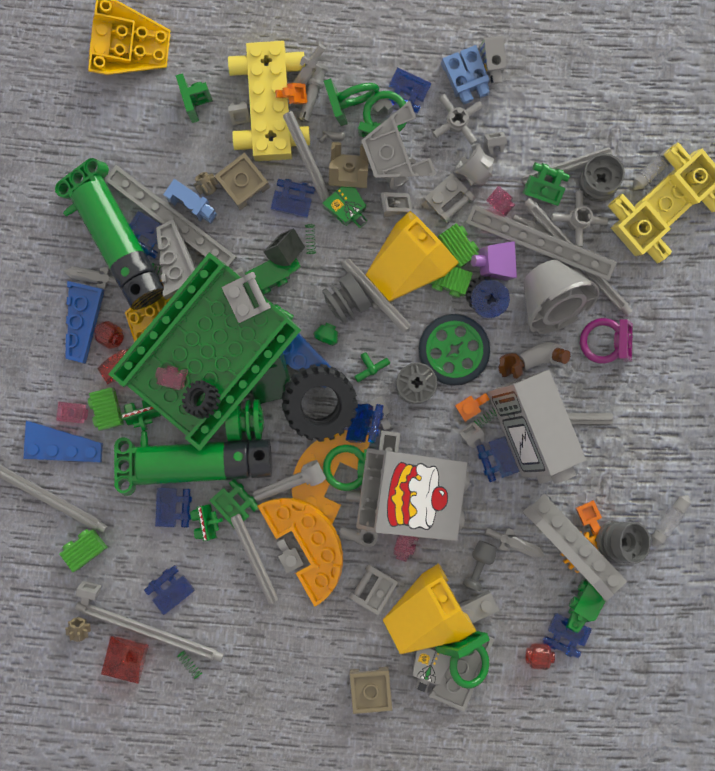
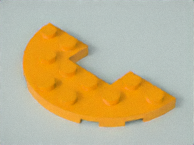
M344 430L345 433L341 436L339 433L334 435L335 439L329 440V438H324L322 442L316 440L300 457L293 475L300 473L305 464L314 460L318 461L323 471L326 455L330 450L339 445H353L364 453V449H368L374 435L362 431ZM349 452L338 454L331 462L332 475L334 476L340 462L358 470L359 459ZM326 479L315 486L303 483L292 488L293 499L301 500L314 506L333 524L341 504L324 497L330 485Z
M276 498L259 504L258 508L276 539L290 531L293 532L310 562V565L297 571L296 575L314 607L319 605L337 586L343 568L342 545L334 526L321 511L301 500Z

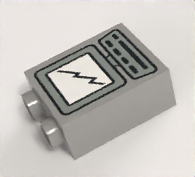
M550 370L521 377L488 391L522 477H537L539 484L551 480L554 483H559L577 475L573 466L586 461V458Z

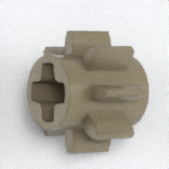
M202 172L195 177L196 183L193 185L199 195L203 193L205 196H209L216 191L215 185L218 182L212 173L208 175L207 172Z
M76 617L68 621V627L65 630L66 635L70 637V641L80 642L88 638V632L91 631L90 624H87L86 619Z

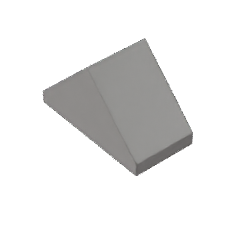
M381 193L380 201L384 218L407 214L409 211L412 212L408 193Z

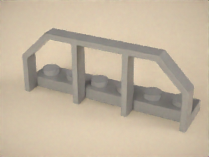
M545 494L532 506L529 505L523 511L525 517L527 516L550 540V543L555 545L574 565L575 570L579 571L589 581L605 602L628 582Z

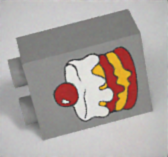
M367 449L356 528L375 533L457 541L458 531L462 529L465 521L462 501L463 494L467 491L470 483V476L467 472L468 462Z

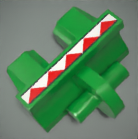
M142 400L143 408L140 409L136 408L135 403L125 404L124 413L121 414L122 419L126 421L128 426L133 424L134 428L141 427L142 431L148 430L147 424L153 423V418L161 416L158 411L144 400Z
M211 504L199 506L197 509L190 511L192 521L199 520L200 528L194 529L195 539L209 541L217 538L218 523L223 522V518H217L216 511L212 512Z

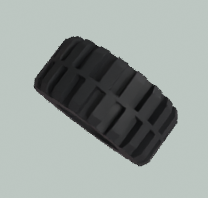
M315 364L309 365L310 368L307 369L303 367L299 369L300 372L297 375L293 374L290 377V382H286L284 386L282 409L286 420L292 430H295L301 437L306 436L307 440L313 441L315 438L318 442H322L324 438H329V440L335 439L334 435L339 433L341 436L345 433L343 429L345 427L349 428L352 425L351 419L356 417L357 412L355 408L358 407V401L356 400L357 395L353 385L342 372H339L334 367L330 368L325 364L320 366ZM326 386L331 388L337 396V405L334 411L320 419L308 417L303 412L301 406L304 395L314 387Z

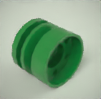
M259 399L254 400L253 408H251L250 400H246L245 409H241V404H239L226 419L225 427L228 441H241L243 432H246L248 440H252L253 431H255L256 440L262 439L264 414Z

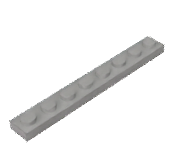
M117 165L104 179L161 224L174 219L183 240L204 257L210 252L229 267L237 258Z
M473 205L467 223L606 280H610L617 264L614 260L477 205Z

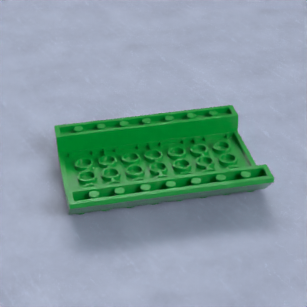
M210 252L108 374L121 386H128L186 435L185 439L199 451L301 331L287 315L265 297L266 303L269 302L271 306L270 309L238 323L222 287L242 277ZM248 282L244 283L243 285L254 308H258L259 304ZM197 380L205 381L219 390L217 393L220 394V397L217 399L221 401L220 404H216L219 408L217 410L214 409L215 413L213 415L209 414V418H197L187 413L186 409L182 406L184 405L182 399H185L182 396L183 392L187 393L186 387L191 388L190 384L192 382L196 384L195 381ZM205 393L199 397L197 406L203 403Z

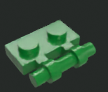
M535 162L532 170L538 171L537 177L529 175L522 193L559 206L566 189L560 186L561 180L567 182L570 175L564 173L561 169L555 170L547 164ZM546 175L553 177L552 183L544 180Z
M235 479L229 482V485L233 488L230 493L224 487L209 500L233 528L231 517L240 514L244 522L250 516L245 511L248 507L254 512L258 509V504L255 502L254 497L250 496L243 489L244 486ZM236 494L245 501L242 505L234 499Z

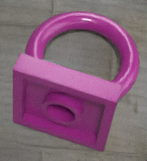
M599 318L591 321L584 327L580 335V347L583 354L590 361L599 364L610 363L618 357L624 362H632L633 323L628 319H620L619 325L616 321L608 318ZM598 326H608L615 331V350L607 356L594 354L587 344L589 333Z

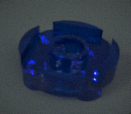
M496 280L482 281L473 289L471 294V304L474 311L479 316L487 319L503 314L510 303L509 290ZM492 294L495 302L488 304L485 296Z

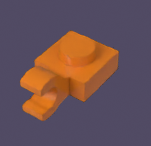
M289 83L287 87L282 88L283 90H275L276 98H288L289 104L302 105L307 103L305 84Z
M486 393L475 400L472 396H469L456 404L455 407L466 422L480 413L479 406L490 399Z
M592 500L575 509L583 526L589 524L592 534L597 536L600 530L597 520L602 517L595 501Z

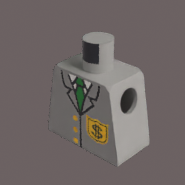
M435 647L415 651L412 676L419 678L415 688L426 692L429 683L439 685L449 668L451 656L437 653Z

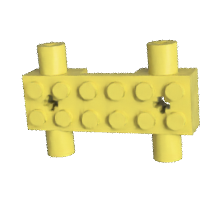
M284 41L246 43L247 55L228 56L230 76L248 75L251 130L233 131L234 150L253 149L255 162L292 159V147L296 146L283 118V115L289 112L288 98H276L275 90H283L282 88L287 87V72L301 71L303 66L300 65L304 52L286 53ZM309 126L300 127L301 132L305 138V141L309 146ZM273 136V141H269V138Z
M677 142L663 154L674 167V170L635 206L631 204L623 193L609 203L608 207L619 219L611 229L634 256L643 255L647 252L656 263H660L672 252L661 239L671 229L669 226L692 205L698 204L701 201L712 213L715 212V163L703 149L696 150L689 155L681 144Z

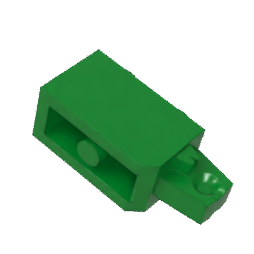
M297 258L289 266H279L269 260L245 272V274L255 273V280L264 296L271 292V288L275 286L282 287L287 284L290 275L300 269L301 266Z
M587 579L580 582L577 588L579 590L577 596H574L569 603L570 609L568 613L570 617L566 627L575 633H578L586 622L595 621L605 604L603 597Z

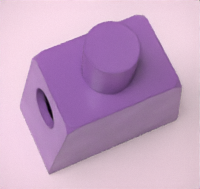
M515 242L489 245L479 249V255H473L471 258L472 266L480 267V274L484 277L489 276L490 278L504 281L517 278Z

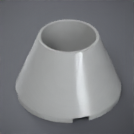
M558 260L547 261L535 267L528 273L523 282L529 328L533 333L538 331L539 334H547L578 320V314L583 310L588 312L596 303L600 294L598 286Z

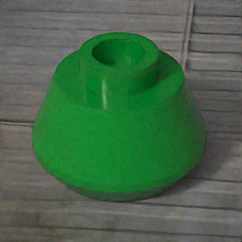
M325 323V326L320 325L313 333L314 338L331 346L338 343L336 326Z

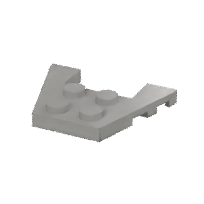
M410 101L361 140L375 178L436 175L431 158L411 165L399 133L398 125L416 119Z

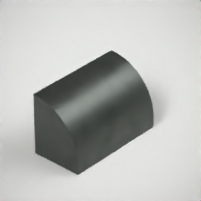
M293 228L279 234L263 252L274 264L289 266L304 250L305 246Z

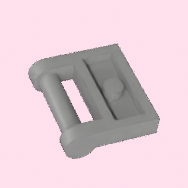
M452 173L432 190L424 200L445 223H448L451 217L465 204L472 202L475 196ZM459 193L463 195V197L459 201H457L451 208H449L446 212L443 211L442 208L446 204H448L455 196H457Z
M254 272L222 287L238 323L271 308L269 302L266 303L255 280L256 275ZM248 282L259 304L258 308H254L243 285L244 283Z
M368 564L365 568L364 576L354 593L351 592L349 598L379 616L398 581ZM374 574L378 578L364 600L360 596Z

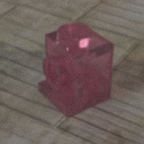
M500 186L486 200L504 216L515 206L511 201L513 197Z
M167 365L166 368L158 367L155 374L156 384L181 390L184 388L188 370L181 369L179 372V368Z
M58 402L56 421L84 424V420L88 417V409L85 404ZM71 409L75 412L73 416H70Z
M398 535L393 550L396 559L407 562L409 555L413 556L416 544L413 543L414 541L418 542L419 537Z

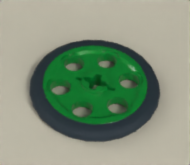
M447 314L432 321L423 331L418 347L421 363L428 365L434 371L438 382L452 386L463 385L479 377L489 362L491 352L487 333L482 326L474 319L460 314ZM459 326L463 327L466 331L463 337H458L455 334V329ZM440 330L445 331L447 334V338L444 341H439L436 337V333ZM474 340L478 343L476 351L469 350V341ZM461 342H463V344L459 346L458 354L453 353L446 357L451 351V345L455 347L456 345L458 346ZM434 348L441 351V357L438 359H434L430 355L431 350ZM466 358L470 359L473 363L470 369H465L462 366V361ZM450 362L454 365L452 373L444 371L443 366L445 363Z

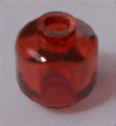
M110 321L98 324L94 330L96 342L108 349L119 347L124 340L122 328Z
M533 643L526 649V664H529L532 669L548 670L551 663H555V652L551 651V647L548 644Z

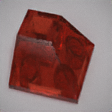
M111 636L101 675L139 684L149 645Z

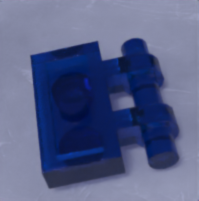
M397 67L389 87L394 88V92L398 95L402 92L411 96L409 101L414 112L418 114L421 106L414 103L416 99L421 102L424 101L432 83ZM389 99L392 102V104H397L395 101Z
M278 179L277 186L283 187V191L275 190L271 210L308 218L312 199L305 196L306 193L314 194L315 187L308 186V183L304 182L302 184L295 183L291 179ZM289 190L300 191L299 196L290 194Z
M138 211L129 225L134 230L138 241L141 235L148 239L147 244L141 241L139 243L146 256H151L155 259L159 253L153 249L155 244L158 245L156 228L161 224Z
M358 404V407L355 408L357 414L355 418L351 419L352 425L348 428L346 441L350 443H365L366 436L369 435L368 442L375 443L376 437L380 433L379 425L380 420H383L384 406L376 404V408L373 411L374 406L370 404ZM373 419L372 425L369 427L370 420Z
M506 436L489 441L490 449L487 451L484 444L476 446L479 453L477 456L482 461L485 469L483 472L487 476L489 483L496 481L495 472L499 471L501 478L520 472ZM493 455L496 462V466L493 467L491 466V463L488 458V456Z
M157 488L155 527H176V520H181V527H189V520H191V515L189 514L190 503L192 502V496H190L191 489L183 488V496H177V488ZM177 502H182V513H176Z
M175 565L170 569L164 570L159 578L153 579L149 582V586L144 589L147 595H150L153 591L157 593L158 596L152 601L163 615L195 591L184 575L178 580L174 575L179 572V569ZM168 580L172 585L163 590L161 585Z
M555 612L548 631L554 633V636L552 638L545 636L542 643L549 645V648L553 650L558 649L565 652V655L569 657L579 658L581 651L577 650L576 646L579 644L585 647L592 628L584 625L578 633H575L566 627L569 618ZM563 637L570 640V643L566 645L559 641Z

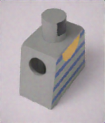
M504 37L484 38L479 47L487 75L490 74L491 84L502 83L501 72L507 67Z

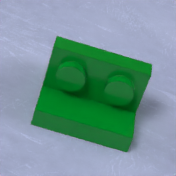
M183 73L175 75L186 112L192 123L197 122L199 118L195 107L213 102L206 82H196L189 87Z

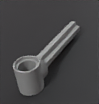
M314 460L305 464L300 473L253 491V497L256 501H260L303 483L315 486L322 483L326 477L318 461Z

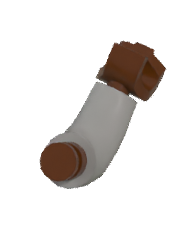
M554 342L541 343L520 355L509 353L501 356L498 366L499 373L502 374V377L513 374V378L518 379L523 374V371L540 364H557L558 362L566 364L569 362L571 354L570 351L564 350L560 344Z

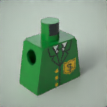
M341 186L322 202L323 208L345 226L353 221L358 228H361L368 221L361 214L366 210V204L355 187Z

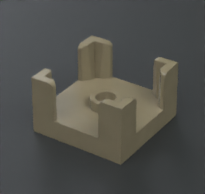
M332 142L329 185L367 188L369 160L363 144L360 145V156L341 154V143Z
M245 152L215 175L217 182L229 194L239 210L248 205L246 201L260 190L264 193L270 188L268 181Z
M388 666L379 667V670L360 672L359 669H351L350 684L353 714L392 711Z

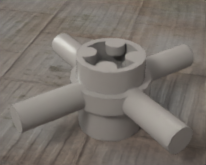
M443 94L439 97V100L448 111L447 123L432 132L434 137L438 138L448 130L453 132L462 131L470 145L474 144L477 140L467 126L469 116L484 107L482 102L478 101L466 110L461 107L454 108L447 96ZM456 116H459L462 120V123H460V121L458 120L454 122L452 119H454Z
M581 190L576 191L575 209L569 214H551V221L567 222L569 228L575 231V245L581 248L583 247L584 229L590 224L607 225L608 223L607 217H595L591 209L583 206V191Z

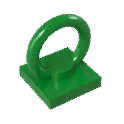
M331 78L324 80L335 118L340 126L348 124L343 109L366 102L373 94L380 90L379 86L375 83H362L338 92ZM369 91L361 96L346 99L349 96L354 95L356 93Z
M380 91L373 94L364 105V122L360 121L358 127L359 136L365 138L380 125V123L372 122L370 115L371 108L375 102L387 98L395 101L401 108L406 104L405 100L392 91ZM406 123L397 126L399 132L405 127Z
M339 445L330 450L323 463V473L327 482L335 489L341 491H351L360 487L363 481L367 449H364L363 453L353 445ZM343 452L352 453L359 459L358 478L351 483H341L331 473L332 460Z
M476 631L460 642L435 647L437 653L451 656L450 674L454 682L462 688L471 689L479 686L488 674L489 656L483 646L484 643L490 640L488 633ZM476 650L481 656V670L473 680H464L458 673V659L468 656Z

